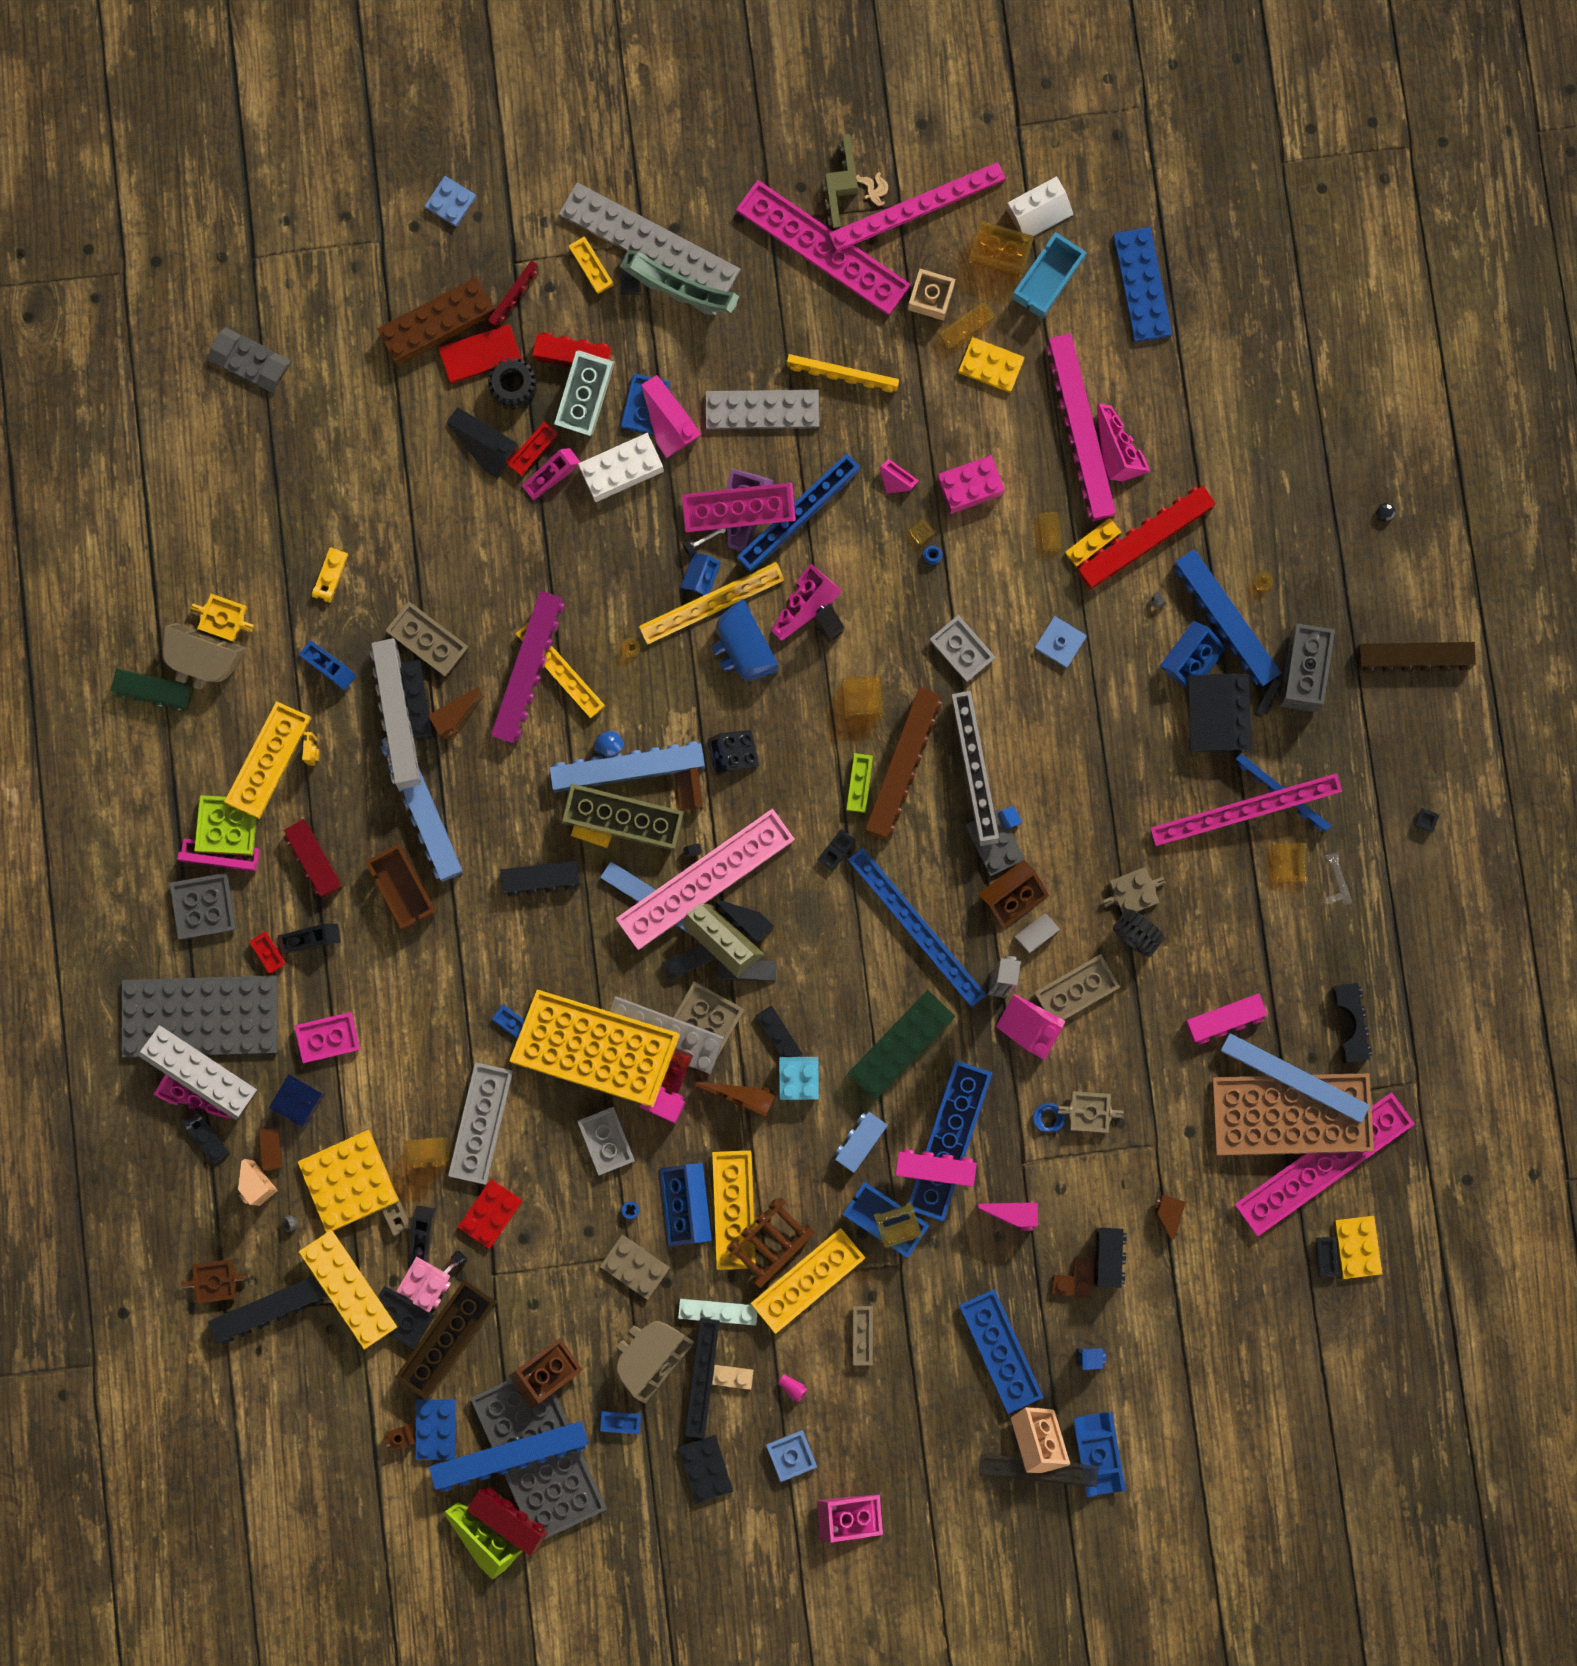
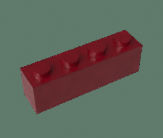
M302 819L284 829L286 835L283 838L288 846H293L295 850L293 856L298 863L302 862L304 866L302 872L307 880L311 878L314 884L311 887L316 896L320 895L322 898H325L343 888L306 820Z
M486 1487L479 1490L467 1511L529 1556L536 1553L548 1534L544 1530L545 1528L540 1523L530 1520L525 1512L518 1511L512 1507L513 1504L510 1501L497 1496L495 1490Z

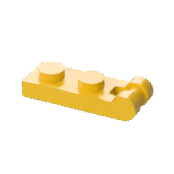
M329 548L316 586L313 589L312 597L317 599L320 597L328 603L332 601L348 558V553ZM323 586L328 587L327 592L322 591Z

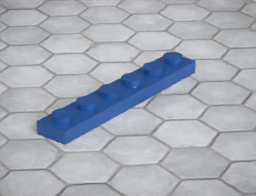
M1241 753L1236 758L1238 761L1236 765L1245 772L1247 769L1253 773L1251 777L1260 784L1262 781L1268 785L1266 789L1270 792L1285 789ZM1304 803L1295 805L1299 809L1297 813L1305 820L1309 817L1314 821L1312 825L1320 832L1323 829L1327 831L1331 827L1327 821Z

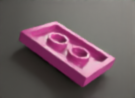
M352 1012L294 1025L303 1063L360 1050Z

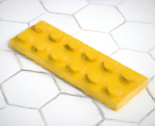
M276 701L224 801L225 804L258 819L261 818L311 721L310 716Z
M751 1151L712 1152L717 1270L748 1269L735 1254L730 1258L725 1252L728 1250L727 1246L733 1240L737 1241L741 1237L740 1233L747 1226L751 1227L754 1224ZM748 1240L740 1249L756 1264L755 1246Z
M840 1228L750 1304L776 1334L862 1262L865 1257Z
M332 1230L298 1252L363 1350L397 1328Z

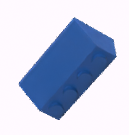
M703 1163L660 1168L668 1246L712 1241Z

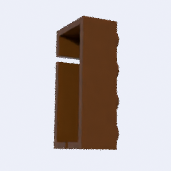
M400 843L365 861L402 931L418 924L417 919L424 921L437 914Z

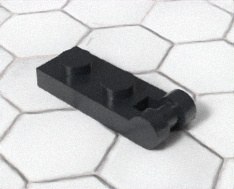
M196 1110L192 1113L193 1116L189 1119H184L182 1124L212 1164L215 1165L229 1155L230 1152L202 1114ZM196 1122L201 1124L198 1129H195L193 1126Z

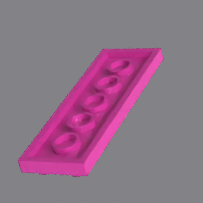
M792 483L682 494L685 532L796 521Z

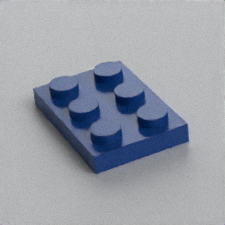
M456 1399L416 1400V1460L455 1459Z

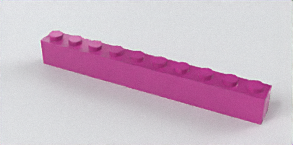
M1072 334L1049 338L1046 352L1052 359L1050 368L1052 374L1056 375L1057 380L1054 381L1057 392L1060 391L1061 398H1059L1061 410L1064 409L1066 416L1063 417L1065 427H1069L1070 434H1068L1069 444L1074 447L1075 452H1072L1074 463L1078 464L1077 477L1083 484L1081 493L1083 499L1087 500V516L1091 517L1092 522L1113 518L1116 511Z

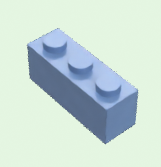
M870 1112L867 1115L864 1113L857 1121L859 1124L856 1130L851 1129L846 1137L848 1140L844 1147L840 1145L835 1152L837 1156L835 1160L853 1173H855L888 1126Z

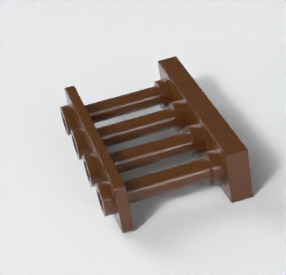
M781 1197L774 1199L768 1205L769 1209L765 1213L761 1212L754 1219L755 1223L751 1227L747 1226L740 1233L741 1237L737 1241L733 1240L727 1246L728 1250L725 1252L730 1258L735 1254L754 1273L752 1281L759 1288L816 1233L808 1225L800 1226L784 1210L782 1206L786 1201ZM775 1213L795 1231V1236L791 1240H786L768 1221ZM762 1226L781 1245L782 1250L777 1255L772 1254L754 1235ZM748 1240L767 1259L768 1264L763 1269L759 1268L740 1249Z

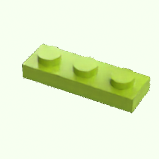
M854 753L846 811L866 812L873 756Z

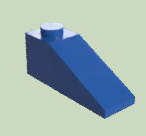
M311 640L299 653L300 657L344 691L356 677L343 663Z
M1077 1348V1368L1082 1370L1103 1369V1364H1106V1352H1103L1102 1348Z

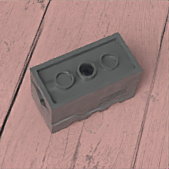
M1297 623L1290 631L1279 706L1317 712L1324 705L1335 633L1334 629Z

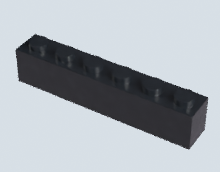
M312 1276L208 1321L216 1343L222 1342L225 1345L234 1341V1336L239 1334L241 1337L252 1333L251 1329L255 1327L262 1329L270 1325L269 1321L277 1319V1321L284 1320L289 1317L288 1313L293 1311L296 1314L307 1310L306 1306L311 1303L316 1306L325 1302L324 1298L328 1296L316 1278Z

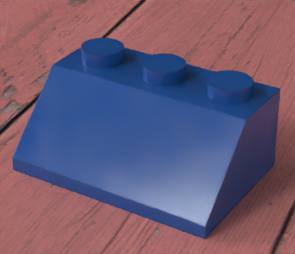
M1193 621L1160 664V667L1169 677L1187 689V676L1207 675L1227 648L1209 627Z

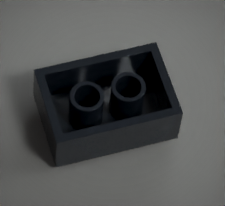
M1096 1228L1094 1287L1122 1288V1284H1125V1272H1122V1264H1126V1253H1123V1245L1127 1243V1233H1124V1229Z

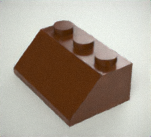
M1022 860L978 893L985 907L1003 930L1049 896L1037 873L1025 860Z

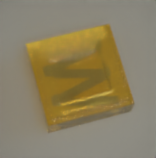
M924 518L909 529V533L920 546L935 535V532Z

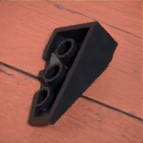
M458 407L447 421V424L474 457L482 470L498 480L508 466L507 462L519 450L518 444Z

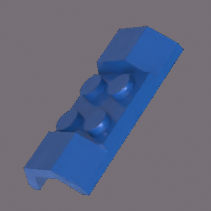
M1112 1412L1073 1418L1086 1496L1092 1497L1100 1494L1126 1491Z

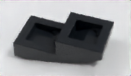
M840 829L817 860L833 871L857 840L843 829Z

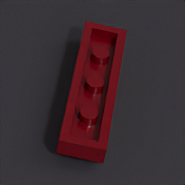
M532 260L529 262L488 319L489 326L494 329L502 326L506 320V314L509 310L512 311L516 307L519 296H523L526 293L529 282L537 278L539 269L535 262Z

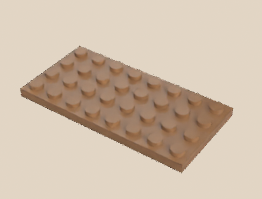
M1369 1073L1312 1075L1369 1104L1370 1107L1362 1123L1341 1114L1270 1076L1213 1078L1216 1156L1373 1152Z

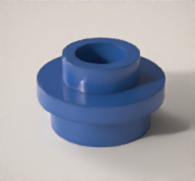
M928 546L924 550L923 558L928 564H937L942 559V551L937 546ZM935 553L936 557L930 558L929 554Z

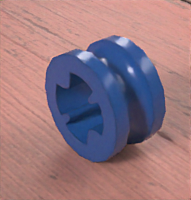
M632 1201L626 1202L622 1207L623 1216L628 1219L636 1218L639 1214V1206ZM627 1205L635 1206L634 1215L631 1216L629 1214L628 1216L626 1214Z

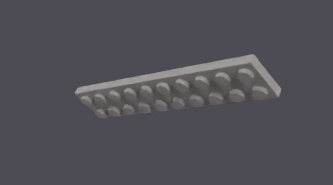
M578 182L559 212L560 217L626 252L628 250L639 251L670 271L714 289L729 292L741 271L737 266Z

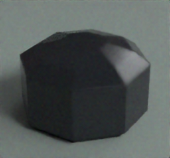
M1389 503L1379 505L1376 511L1378 520L1384 523L1391 521L1396 513L1394 506Z
M699 843L683 848L686 858H694L702 853Z

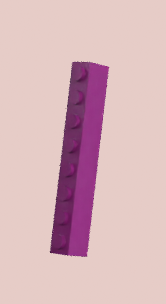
M543 591L539 592L491 736L514 744L516 740H520L522 735L520 728L522 722H526L529 713L526 711L528 704L531 705L534 700L535 694H533V690L540 682L541 676L539 672L541 668L545 667L547 661L545 657L546 651L551 649L553 639H551L552 633L557 631L559 626L558 616L563 613L565 608L563 598Z

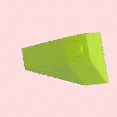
M458 1502L446 1510L444 1514L478 1566L493 1580L512 1564L522 1553V1550L467 1511L468 1507Z

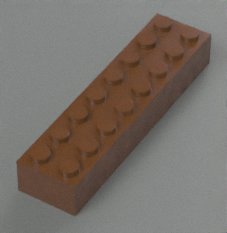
M919 686L865 829V835L884 842L887 841V838H892L896 825H893L894 820L898 821L902 812L900 804L901 802L905 803L909 793V789H906L907 785H912L916 774L913 769L914 767H919L923 755L920 751L921 749L925 750L929 740L927 732H932L936 721V718H933L934 714H939L942 706L941 694Z

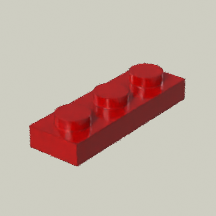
M543 422L507 462V465L522 477L559 434L546 422Z

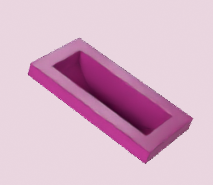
M890 459L880 467L886 493L910 491L919 482V480Z

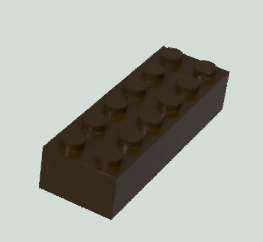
M464 1279L395 1378L424 1399L429 1400L498 1302Z

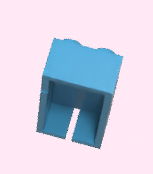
M1055 232L1045 249L1042 250L1013 292L1012 299L1025 308L1029 305L1031 312L1044 319L1085 260L1087 252Z

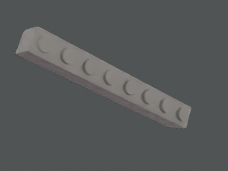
M394 638L373 642V650H370L371 660L375 661L376 666L373 667V674L375 679L378 678L376 691L377 695L381 696L379 709L381 714H384L382 727L387 732V737L384 738L387 749H390V755H387L389 766L393 767V772L390 773L391 780L399 790L419 786L422 784L398 645Z
M971 691L952 694V706L979 846L999 843V834Z
M1005 956L999 960L991 971L987 995L1007 998L1018 983L1021 961H1016L1017 957Z

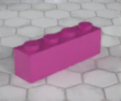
M1256 994L1186 1020L1185 1024L1192 1042H1198L1200 1045L1210 1041L1209 1037L1216 1035L1219 1038L1227 1035V1030L1234 1028L1235 1031L1246 1028L1245 1024L1251 1021L1253 1025L1264 1021L1263 1017L1268 1014L1260 994Z
M903 1149V1152H898L895 1176L974 1187L977 1163H974L972 1158L961 1157L960 1161L953 1160L951 1155L942 1154L941 1158L934 1157V1153L922 1152V1155L914 1154L915 1150Z

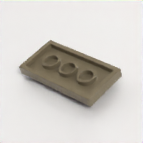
M409 601L385 630L386 633L444 677L448 676L469 649V646Z
M1100 954L1037 990L1034 994L1044 1010L1065 1020L1119 989L1120 986Z

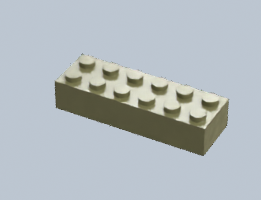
M571 784L561 823L673 851L676 846L684 812Z

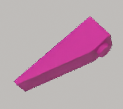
M658 375L641 384L656 443L666 458L700 437L701 434L691 418Z
M1098 404L1097 413L1103 463L1110 480L1125 481L1150 472L1141 450L1137 451L1131 443L1134 440L1131 435L1128 436L1122 429L1124 424L1113 407Z
M812 564L799 577L796 583L798 587L794 595L790 594L788 598L790 602L787 608L781 611L771 630L780 640H784L815 617L816 611L822 605L827 606L829 603L831 604L842 591Z
M164 1074L154 1093L155 1096L174 1105L182 1103L189 1105L188 1108L193 1110L197 1107L205 1109L209 1114L228 1119L231 1118L167 1074Z

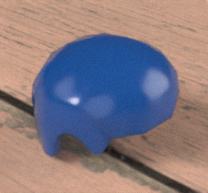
M615 731L600 733L593 744L595 752L599 756L602 753L606 757L617 754L624 747L623 739Z

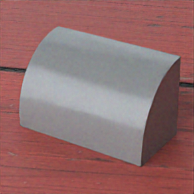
M1044 913L1014 937L1025 952L1030 954L1060 929Z

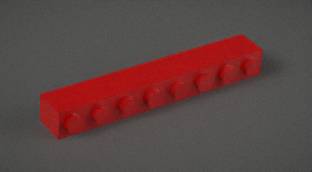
M1196 486L1187 492L1188 496L1177 498L1172 502L1173 506L1168 509L1166 507L1162 508L1156 513L1158 516L1153 519L1147 518L1141 523L1142 526L1137 530L1132 528L1125 534V538L1114 540L1110 543V548L1107 550L1101 549L1094 554L1095 558L1092 560L1086 559L1081 562L1077 574L1089 591L1213 509L1216 503L1205 487L1201 486L1198 488Z

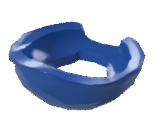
M1045 1103L1035 1110L1033 1120L1035 1126L1040 1131L1057 1132L1062 1128L1066 1117L1065 1114H1057V1111L1060 1110L1057 1109L1058 1105ZM1045 1111H1052L1056 1115L1054 1127H1044L1041 1116Z

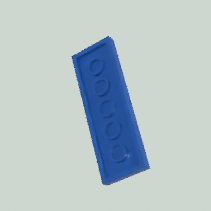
M1151 227L1114 233L1113 238L1134 343L1172 336Z
M995 1289L960 1304L959 1307L1007 1414L1044 1398Z

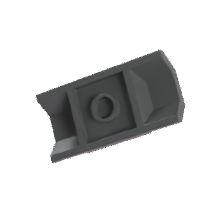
M226 327L218 333L208 355V361L272 394H275L278 381L284 370L292 363L291 360L275 353V351Z

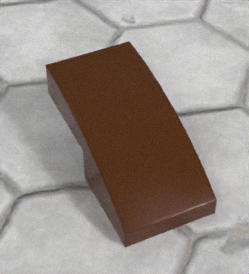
M279 1127L259 1129L262 1170L282 1169Z

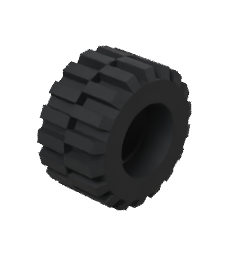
M506 358V362L500 360L498 366L496 364L493 366V371L489 373L488 384L491 395L496 400V403L502 404L506 409L508 406L511 409H515V406H518L520 409L523 408L522 404L528 405L530 403L529 399L533 400L535 397L534 392L536 393L537 382L529 364L526 365V362L523 360L519 362L518 358H514V361ZM516 375L521 377L524 381L522 387L515 392L505 391L502 388V382L508 376Z
M1126 909L1112 927L1115 934L1123 942L1147 957H1151L1165 939L1157 926L1140 913L1131 909Z

